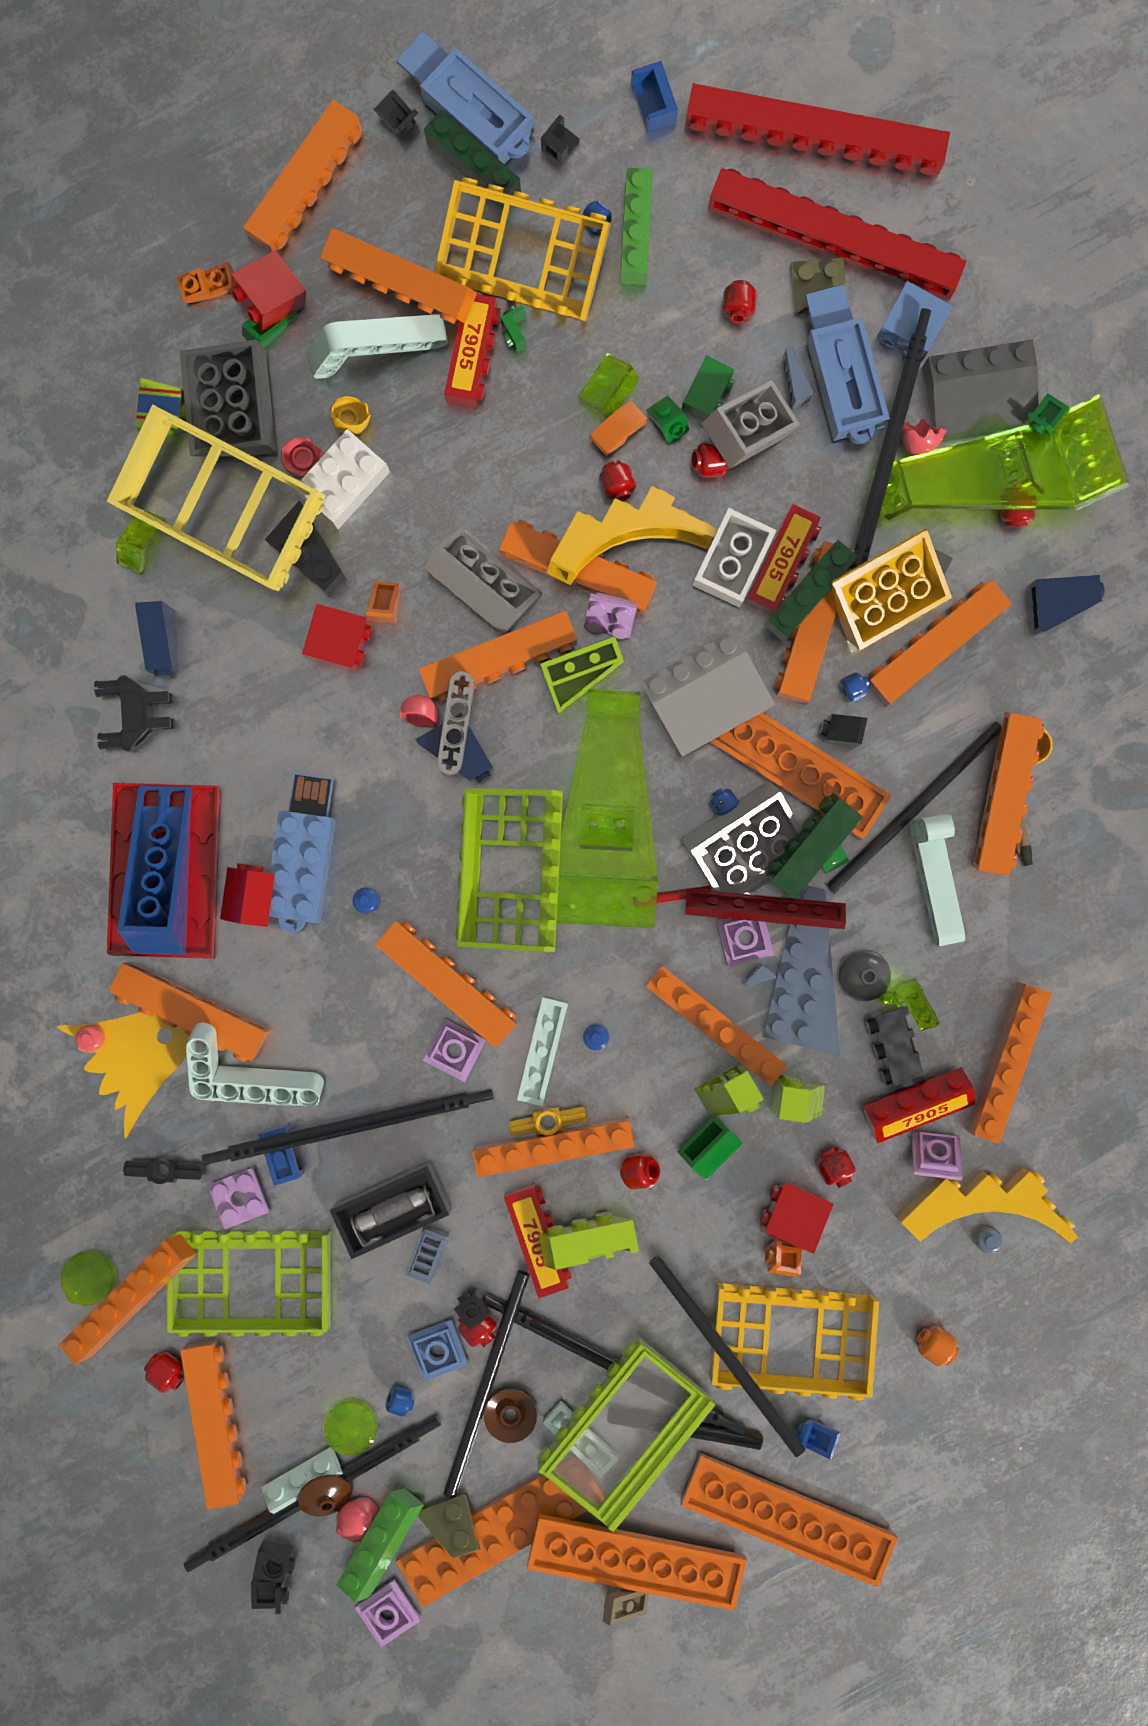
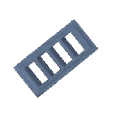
M789 346L785 349L783 362L792 409L809 402L814 391L793 347Z
M428 1225L424 1226L406 1275L430 1284L449 1233ZM425 1237L440 1242V1245L436 1246L424 1241ZM422 1246L436 1251V1255L421 1251ZM418 1256L433 1261L432 1265L417 1260ZM417 1265L430 1271L426 1275L413 1270L414 1266Z

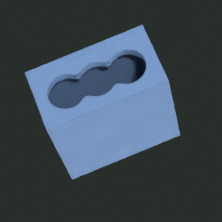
M907 281L877 337L886 346L897 347L904 351L906 355L911 335L916 330L921 309H930L932 312L925 334L927 341L921 359L923 361L953 305Z

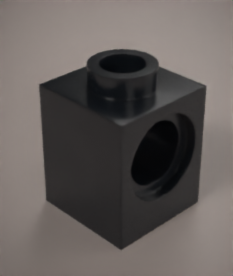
M262 1541L257 1552L253 1578L284 1584L288 1574H293L296 1557H292L294 1547ZM270 1559H278L282 1565L275 1566L271 1563Z

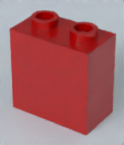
M275 250L231 274L230 292L237 303L243 305L250 321L256 323L262 331L305 307V288Z
M316 603L302 655L310 660L357 672L358 666L363 665L366 653L363 651L365 641H369L371 638L373 626H370L371 622L367 617Z
M237 863V868L227 867L220 919L238 924L268 927L275 874L263 872L264 867Z
M779 1182L778 1186H773L769 1195V1200L772 1201L769 1209L764 1210L761 1215L759 1225H762L760 1231L803 1251L814 1254L834 1203L789 1183Z

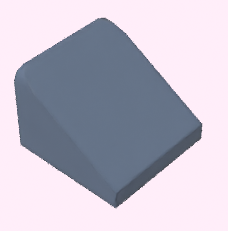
M759 963L744 978L742 983L749 987L774 979L776 976L763 964Z

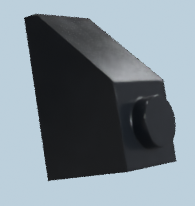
M831 714L827 720H823L820 735H824L822 742L849 749L860 746L863 741L868 718Z

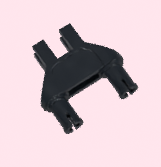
M121 675L117 680H98L94 682V687L98 688L94 689L97 698L119 695L121 700L122 730L121 732L98 733L97 739L103 741L98 742L100 750L122 748L126 752L133 751L154 731L175 729V720L173 718L153 717V706L173 704V693H169V691L148 692L127 675Z

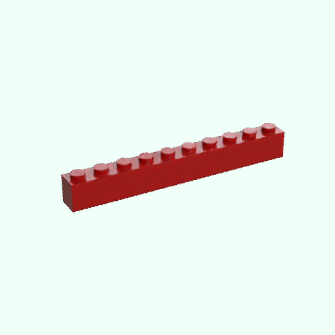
M692 83L685 126L695 131H714L721 136L735 135L747 141H766L773 146L782 144L792 146L800 151L809 149L818 151L822 155L835 154L844 156L848 160H867L874 165L888 164L900 170H919L926 175L940 173L945 163L950 132L695 83Z
M721 167L710 195L708 204L710 209L836 257H843L844 260L905 283L908 281L923 290L949 300L956 291L967 262L956 253H945L937 250L932 244L916 242L906 234L892 233L882 225H871L856 215L848 216L840 213L835 207H824L816 204L809 197H798L790 194L785 188H774L766 185L759 178L751 179L745 177L735 169H724Z

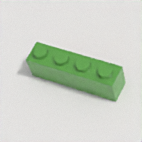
M627 168L620 284L646 285L653 169Z
M405 1488L389 1493L336 1584L354 1602L371 1597L424 1506L420 1500Z

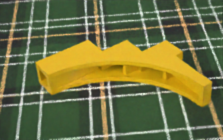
M652 486L639 510L631 504L615 498L602 523L589 514L577 511L550 560L547 574L571 585L579 572L596 556L611 547L628 541L646 538L673 539L688 542L709 550L718 529L706 521H701L689 515L682 509L673 507L675 497L665 490Z
M1023 1167L1005 1185L994 1173L988 1175L982 1170L964 1188L955 1179L937 1177L896 1217L919 1242L935 1229L954 1219L984 1212L1013 1213L1037 1220L1051 1228L1070 1244L1078 1237L1072 1230L1075 1227L1073 1223L1064 1215L1059 1217L1053 1211L1056 1206L1046 1196H1043L1048 1190L1042 1184L1045 1182L1042 1176L1034 1169L1030 1172Z

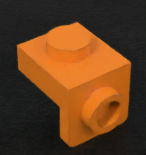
M776 1239L765 1251V1262L768 1263L767 1272L799 1277L801 1275L802 1250L796 1247L782 1245V1240Z

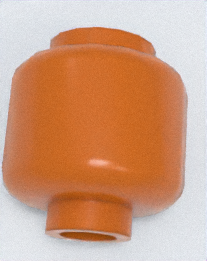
M937 1325L929 1329L924 1328L918 1335L919 1353L935 1366L950 1365L957 1357L959 1352L957 1340L942 1327Z

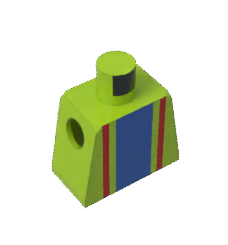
M140 378L135 426L139 432L152 404L183 421L186 420L184 391L181 388ZM172 424L168 434L182 433L184 430Z

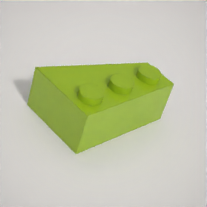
M612 636L539 663L557 713H561L567 706L624 662L616 637Z
M740 1063L694 1088L709 1116L714 1114H737L743 1111L747 1114L759 1108V1102L764 1100L749 1072Z
M781 1074V1078H778L772 1086L769 1109L782 1120L804 1123L812 1121L813 1118L816 1119L817 1116L822 1115L825 1084L803 1082L797 1079V1076Z
M610 1212L596 1214L595 1219L589 1221L587 1219L574 1220L571 1222L572 1226L563 1228V1225L552 1226L547 1229V1233L539 1235L544 1266L554 1270L589 1263L590 1259L605 1255V1259L613 1258V1252L620 1250L630 1251V1253L639 1252L633 1220L613 1216Z

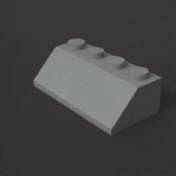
M463 526L435 547L424 566V569L435 579L440 581L455 596L464 601L474 612L478 613L503 635L521 620L542 594L538 588Z

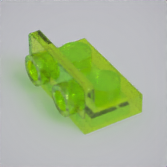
M607 353L578 397L581 402L600 410L605 418H608L622 406L626 397L635 388L639 377L631 364Z

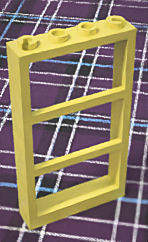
M152 404L107 502L266 587L279 591L289 579L288 572L292 564L296 563L300 557V547L304 539L310 536L313 530L312 523L316 515H319L324 508L323 503L325 502L324 498L326 495ZM172 424L212 445L173 526L134 506ZM222 450L263 471L223 553L183 532ZM274 477L309 496L270 576L267 577L235 560L233 556L271 478Z

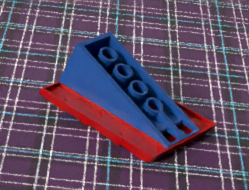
M113 783L107 954L109 956L214 959L220 790L218 786Z

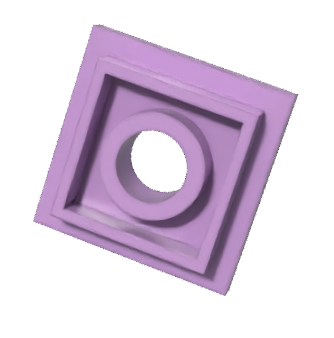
M598 592L596 595L591 594L584 628L593 633L603 632L611 634L618 639H629L637 604H633L631 600Z
M728 918L716 920L728 966L774 955L766 922ZM743 930H748L752 933L753 939L748 945H742L738 940L739 933Z
M444 1018L423 1061L465 1082L486 1040ZM451 1043H457L462 1048V1054L457 1058L449 1056L447 1052V1047Z
M912 1132L913 1175L962 1180L960 1136ZM932 1150H938L944 1156H936Z
M253 1167L208 1184L224 1230L270 1212ZM235 1191H241L245 1194L246 1202L244 1204H237L234 1201L233 1194Z
M395 1579L354 1607L380 1647H383L421 1621V1617ZM390 1610L393 1612L394 1618L386 1620L382 1618L380 1612Z

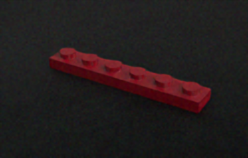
M687 889L685 915L845 929L846 903Z

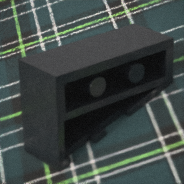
M300 500L265 538V541L279 554L302 511L303 504ZM312 523L313 530L310 536L304 539L300 547V557L292 566L330 597L346 577L315 524Z
M897 1003L867 1012L869 1019H866V1026L869 1034H874L876 1040L873 1049L877 1060H882L884 1070H881V1076L885 1086L889 1085L891 1089L896 1091L925 1082L919 1053L915 1050L912 1040L915 1037L912 1028L909 1029L906 1015H909L908 1007Z

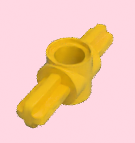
M559 1107L545 1108L541 1111L533 1112V1117L510 1121V1133L513 1137L534 1132L537 1133V1136L552 1135L555 1132L563 1131V1126L586 1122V1110L584 1107L562 1111L559 1110ZM545 1115H551L556 1123L551 1128H545L540 1122L541 1118Z

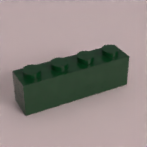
M440 110L424 128L426 143L463 176L477 180L478 187L487 189L488 184L504 188V194L513 196L514 191L521 192L520 177L443 110ZM492 200L501 209L504 208V203Z
M838 539L768 618L764 626L785 643L832 589L831 582L844 575L855 563L858 556Z
M835 793L826 796L820 802L819 810L815 815L805 820L801 827L802 830L797 837L791 838L785 845L783 854L779 858H775L768 866L766 875L771 882L794 899L800 895L863 818L860 813Z

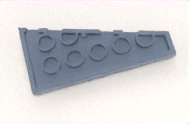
M807 885L796 899L826 901L825 889ZM789 924L762 1037L840 1056L829 928Z

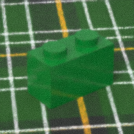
M706 355L682 403L681 410L705 421L717 408L724 405L720 401L724 393L730 394L736 380L732 379L735 369Z
M714 1114L677 1152L696 1173L707 1180L743 1142Z

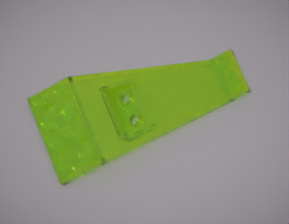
M1098 394L1070 408V411L1051 436L1044 432L1042 435H1039L1028 427L1029 425L895 461L882 505L884 517L890 520L911 509L1080 510L1129 487V479L1103 398Z
M588 690L587 715L561 828L556 923L654 928L658 874L639 722L641 692ZM596 821L599 824L597 826L590 825V822ZM621 822L624 823L625 826L617 827L616 824Z

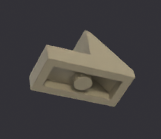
M608 1586L602 1622L611 1626L646 1615L649 1594Z

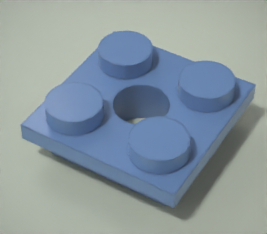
M452 1319L407 1335L423 1381L468 1365V1360ZM434 1345H440L443 1347L445 1354L441 1357H435L431 1354L430 1348Z

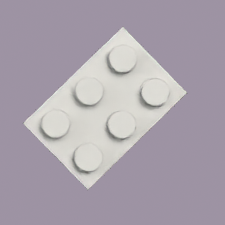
M347 429L300 482L326 495L324 498L325 502L323 503L324 508L320 514L334 527L339 529L390 473V470L380 457ZM295 489L306 501L309 495Z
M728 508L692 586L740 608L777 530Z

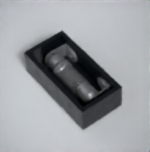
M429 1161L336 1203L329 1211L352 1260L449 1216L452 1209Z

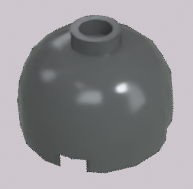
M858 949L848 953L839 964L837 980L840 988L847 996L857 1001L869 1002L878 999L887 991L891 983V971L888 962L882 955L872 950Z

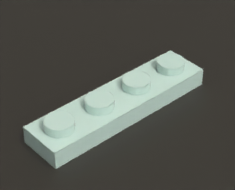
M542 997L517 1100L543 1106L568 1003Z

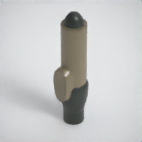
M1022 818L1020 824L1022 839L1019 844L1016 843L1018 854L1023 859L1024 866L1033 865L1032 848L1029 842L1025 819Z

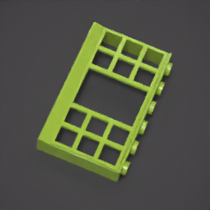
M465 788V795L462 799L464 820L461 824L463 840L459 854L461 860V873L458 878L460 899L457 903L459 918L455 932L457 947L555 952L562 791L548 789ZM484 795L500 796L499 815H483ZM506 796H522L521 816L505 815ZM529 796L545 797L544 816H528ZM482 820L498 821L497 840H481ZM505 821H521L520 841L504 840ZM528 821L544 822L543 842L527 841ZM481 845L543 847L540 895L479 892ZM479 897L494 898V918L478 917ZM501 898L517 899L516 919L500 918ZM524 899L540 900L539 920L523 919ZM477 922L493 923L492 943L476 942ZM500 923L516 924L515 944L499 943ZM522 925H539L538 945L521 944Z
M331 1230L173 1231L167 1236V1238L181 1233L193 1249H198V1268H182L167 1283V1333H175V1336L178 1337L190 1336L192 1333H202V1336L205 1337L216 1336L218 1333H228L229 1336L237 1337L243 1336L245 1333H255V1336H269L271 1332H281L282 1336H295L297 1332H308L309 1336L324 1335V1332H328L331 1326ZM300 1248V1267H281V1249ZM306 1248H322V1267H306ZM204 1249H223V1268H204ZM229 1249H275V1318H229ZM322 1273V1292H306V1274ZM179 1274H198V1293H179ZM204 1274H223V1293H204ZM281 1274H300V1292L281 1293ZM179 1299H198V1318H179ZM204 1299H223V1318H204ZM281 1299H300V1318H281ZM306 1299H322V1318H306Z

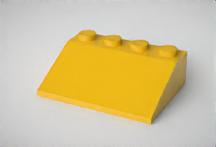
M926 529L919 531L831 582L838 618L846 638L860 650L952 598Z

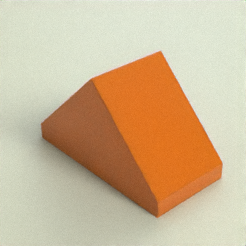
M374 581L366 610V616L371 622L397 624L400 583Z

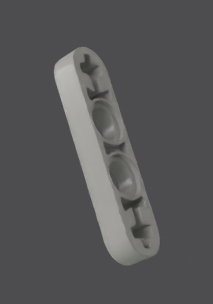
M464 671L457 672L451 677L438 755V767L447 775L458 773L463 764L474 693L472 676ZM461 677H465L466 682L470 683L469 687H464L463 697L468 696L467 701L462 698H452L453 694L457 696L459 694V687L455 685V682L460 681ZM456 703H461L466 708L465 714L460 718L453 717L451 714V707ZM452 729H457L462 734V738L457 744H451L447 741V733ZM445 746L451 749L460 748V753L454 752L453 760L457 762V766H452L451 770H447V766L443 764V760H448L450 753L449 751H444Z

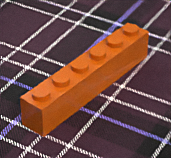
M334 99L330 102L243 226L250 240L269 253L284 247L288 234L292 228L298 227L306 208L311 207L315 203L320 188L329 183L334 168L345 160L348 148L352 143L355 144L359 140L362 133L359 116Z
M331 228L320 257L329 263L327 268L339 274H342L343 270L351 273L349 278L362 284L366 280L373 283L372 288L384 294H387L388 290L395 292L394 298L407 304L410 303V300L418 303L417 308L429 314H432L433 310L440 312V318L452 324H455L456 320L462 323L466 322L477 295L475 291L465 285L334 228Z
M511 520L499 548L500 555L547 574L550 560L561 541L557 540V536L552 532L543 530L541 533L532 529L533 525L526 521L519 520L517 523ZM600 554L579 572L571 585L595 595L598 592L631 600L633 604H637L636 612L644 615L656 588L657 581H654V577L644 571H639V573L629 570L630 567L620 561H615V563L605 560L603 554Z
M824 541L820 548L816 547L811 562L816 565L834 543ZM833 589L828 592L790 636V638H793L791 647H786L782 657V663H786L783 673H778L774 685L775 688H778L776 696L803 704L810 702L837 611Z
M993 580L986 585L981 581L969 591L972 594L969 599L964 601L961 598L950 607L952 613L945 618L941 614L929 624L932 628L925 635L920 631L909 640L912 645L907 650L898 649L889 657L892 662L885 668L880 664L869 673L871 679L868 681V687L885 707L899 698L1012 605V602Z
M565 610L419 668V672L430 699L441 703L447 701L451 677L457 672L464 671L470 674L474 681V689H476V684L485 680L487 684L501 679L500 674L508 671L511 674L520 672L526 668L525 664L535 661V664L545 662L550 659L549 655L559 651L560 654L570 652L575 649L573 645L578 644V639ZM461 677V680L456 681L455 685L463 693L464 687H469L470 683L466 682L465 677Z
M1004 712L973 867L979 871L1010 876L1011 869H1014L1016 866L1017 854L1014 853L1016 843L1019 844L1022 839L1020 824L1028 810V803L1025 800L1027 792H1030L1033 786L1031 772L1032 767L1038 762L1039 751L1036 748L1038 739L1041 740L1044 734L1043 718Z
M398 920L395 921L375 946L493 1047L497 1048L517 1024V1021L514 1020L516 1015L508 1007L504 1006L501 1009L494 1003L496 997L484 988L481 992L474 986L476 980L464 971L460 974L454 968L456 963L447 955L439 956L434 951L436 946L427 938L419 939L414 934L416 929L405 920L402 923Z
M131 962L121 964L108 991L115 995L114 999L126 1005H129L131 1002L139 1006L138 1011L145 1015L153 1016L155 1014L163 1018L162 1022L170 1027L176 1028L178 1025L186 1029L185 1033L189 1036L196 1024L201 1022L209 1023L216 1030L218 1050L224 1051V1048L234 1052V1058L243 1062L257 1059L270 1032L269 1029Z
M662 965L657 968L646 982L645 986L769 1086L774 1084L787 1067L785 1063Z
M1017 983L967 1131L974 1136L1000 1144L1051 992L1028 984Z
M629 1117L567 1128L552 1135L537 1136L536 1134L475 1146L472 1153L478 1178L635 1146Z
M181 1233L163 1240L59 1344L74 1365L93 1357L197 1254Z
M218 1338L186 1343L180 1352L206 1507L209 1510L237 1505L246 1493V1481L240 1474L239 1467L242 1466L241 1452L236 1450L237 1427L235 1424L232 1425L231 1420L233 1403L232 1399L227 1397L226 1388L229 1386L227 1372H223L222 1367L224 1350L222 1346H219Z

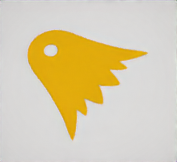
M141 1012L96 1023L56 1026L58 1029L76 1037L80 1028L86 1025H97L103 1029L105 1033L104 1044L95 1051H89L96 1054L87 1062L84 1070L92 1073H106L99 1088V1095L120 1091L116 1098L115 1110L126 1105L124 1114L125 1139L128 1137L147 1103L187 1055L186 1045L190 1037L185 1033L186 1029L178 1025L176 1028L170 1027L162 1022L163 1018L155 1014L148 1016ZM166 1028L172 1032L173 1038L170 1043L162 1044L158 1041L157 1034L161 1029Z

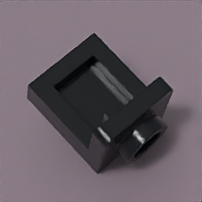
M394 89L373 109L394 134L401 131L407 133L415 125L416 122L413 118L418 114L415 109L411 110Z
M479 1288L474 1292L470 1289L457 1298L460 1303L454 1308L469 1330L473 1329L490 1315V1311L482 1302L485 1296Z
M253 1578L251 1581V1609L275 1608V1614H281L284 1605L289 1603V1587H285V1583Z

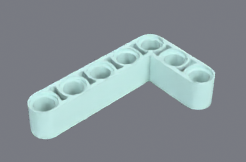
M438 314L339 321L329 323L321 329L307 349V355L313 377L323 379L334 375L349 356L432 350L446 346L449 340L444 321Z
M944 813L910 821V831L935 943L940 947L964 942L965 931L944 839L955 835L953 819L950 813Z
M205 1022L198 1023L193 1027L186 1045L189 1090L193 1097L209 1101L294 1107H314L319 1103L324 1085L321 1075L304 1071L219 1066L215 1028Z

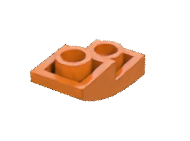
M225 262L205 271L197 268L177 276L183 302L203 301L231 293V274L233 273L231 264Z
M630 400L603 421L590 434L589 438L607 456L622 446L628 436L646 425L648 418Z

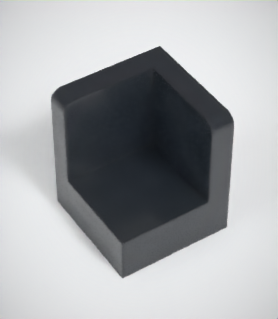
M562 115L555 119L541 137V150L561 166L580 143V139L565 127Z

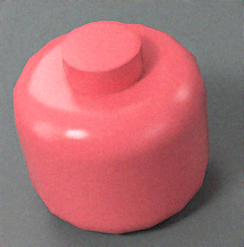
M86 1025L80 1028L76 1034L77 1046L86 1052L99 1049L105 1041V1033L97 1025Z

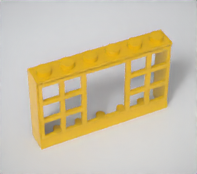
M463 177L462 182L454 180L434 272L473 290L587 321L611 227L609 222H605L606 216L591 212L590 217L580 215L581 209L565 205L564 210L554 207L555 202L540 198L539 203L529 201L528 194L514 191L513 196L503 193L504 188L488 184L487 189L478 187L477 180ZM462 192L480 196L476 217L458 212ZM486 198L504 203L500 224L481 219ZM510 205L555 217L538 289L494 277ZM456 218L474 222L470 243L452 238ZM561 219L579 224L575 244L556 239ZM480 224L499 229L494 249L476 245ZM585 226L602 230L597 251L580 246ZM450 244L469 248L465 268L446 264ZM554 245L573 250L568 270L550 265ZM474 250L493 255L488 275L470 270ZM578 252L595 256L591 276L574 272ZM548 271L567 275L562 295L544 291ZM572 277L589 281L584 301L568 297Z
M717 1282L714 1328L720 1336L722 1326L739 1328L737 1346L728 1347L732 1352L737 1353V1358L741 1364L743 1353L762 1355L760 1373H749L760 1389H767L773 1394H784L785 1391H792L800 1396H811V1393H818L826 1398H837L838 1395H843L857 1401L864 1400V1397L872 1398L879 1300L875 1295ZM724 1301L741 1302L739 1321L722 1320ZM746 1303L766 1304L764 1323L745 1322ZM771 1305L818 1309L813 1378L766 1374ZM824 1309L843 1311L842 1329L822 1328ZM849 1311L868 1313L866 1331L847 1330ZM744 1328L764 1330L762 1348L743 1347ZM822 1334L841 1336L840 1354L821 1353ZM847 1336L866 1338L865 1356L846 1355ZM712 1348L710 1373L712 1385H716V1388L721 1390L742 1387L730 1371L719 1370L720 1357ZM820 1359L839 1361L838 1380L819 1378ZM845 1361L864 1363L863 1382L844 1380Z

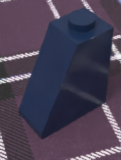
M1100 575L1036 579L1029 584L1033 636H1039L1100 603L1105 593L1104 584L1100 582Z
M163 601L135 602L145 670L154 674L156 678L170 677V673H178L175 610Z
M459 713L458 715H456V716H454V717L460 718V717H462L463 715H462V713ZM443 723L415 739L422 748L436 758L439 755ZM468 725L463 764L458 773L470 782L476 780L478 783H481L492 776L490 772L494 768ZM452 729L447 733V741L451 744L459 743L462 738L461 732L457 729ZM445 746L444 751H449L450 753L448 760H443V763L450 768L457 766V762L453 760L454 752L460 753V748L451 749Z

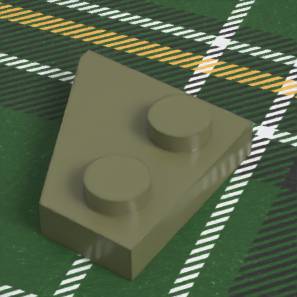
M843 257L791 262L794 315H799L807 308L806 294L840 285L845 286Z
M463 1494L422 1509L418 1514L419 1519L452 1558H459L480 1550L466 1495Z

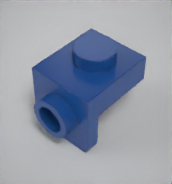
M810 1419L804 1422V1424L801 1423L796 1436L803 1446L828 1459L833 1458L841 1432L814 1419Z

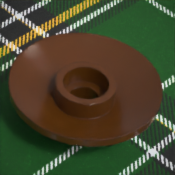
M504 1389L495 1393L487 1402L484 1411V1422L487 1430L494 1438L505 1443H516L527 1438L534 1430L537 1421V1410L533 1400L526 1393L517 1389ZM513 1409L516 1414L510 1417L506 1414V1411Z
M323 1475L307 1482L298 1494L299 1507L304 1513L311 1516L334 1514L349 1502L351 1486L341 1476Z

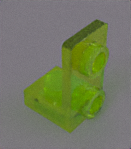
M141 509V510H143V511H145V512H147V513L153 515L154 517H156V518H158V519L164 521V518H163V517L158 516V515H156V514H154V513H151V512H149V511H147V510ZM134 517L116 541V563L141 574L145 568V549L159 529Z
M916 978L898 983L879 997L883 1006L891 1003L898 1006L906 1002L921 1030L931 1029L940 1025L935 1010L928 1002L923 988Z

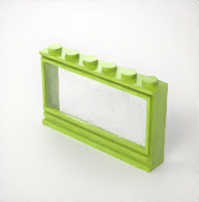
M639 1337L635 1342L630 1341L622 1352L623 1357L618 1363L613 1362L605 1373L607 1377L601 1384L597 1383L593 1386L588 1394L590 1398L584 1405L580 1404L576 1407L571 1415L573 1419L567 1426L563 1425L559 1428L554 1436L555 1441L552 1445L544 1447L537 1457L538 1472L545 1475L608 1526V1529L612 1532L616 1530L715 1406L712 1396Z

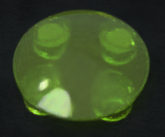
M94 1252L79 1253L68 1260L62 1267L61 1286L67 1300L72 1304L82 1306L95 1305L104 1300L113 1287V1269L107 1259L100 1254Z
M340 1402L336 1404L328 1413L324 1422V1436L327 1443L333 1450L343 1455H357L364 1452L371 1446L376 1436L377 1426L374 1412L357 1402Z

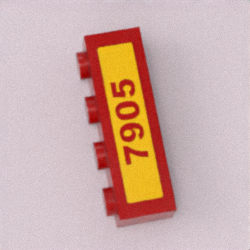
M477 294L466 322L462 323L459 321L444 392L446 402L477 408L478 400H483L485 384H482L483 375H488L490 368V359H487L489 349L493 350L496 334L492 333L494 324H499L501 308H497L495 297Z
M792 504L745 604L770 616L787 598L784 596L787 588H793L799 574L795 571L799 563L804 565L811 550L807 549L810 540L816 541L822 527L818 525L821 519L820 516Z
M960 1067L867 1104L863 1108L867 1124L878 1144L974 1106L976 1102L974 1088L963 1068Z
M534 1182L505 1192L504 1200L538 1299L568 1289V1280L572 1279L569 1267L554 1270L544 1266L539 1235L547 1233V1229L554 1226L551 1214H545L542 1204H545L546 1200L542 1188L537 1189Z

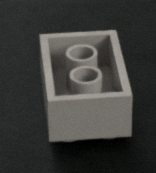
M772 380L717 408L701 423L729 468L783 440L800 425Z

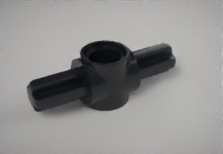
M164 1156L161 1158L151 1157L149 1161L127 1160L124 1163L123 1172L125 1176L147 1177L149 1182L164 1184L166 1182L176 1183L178 1179L200 1180L203 1175V1166L201 1164L179 1163L178 1159ZM159 1164L167 1166L168 1176H162L159 1173Z

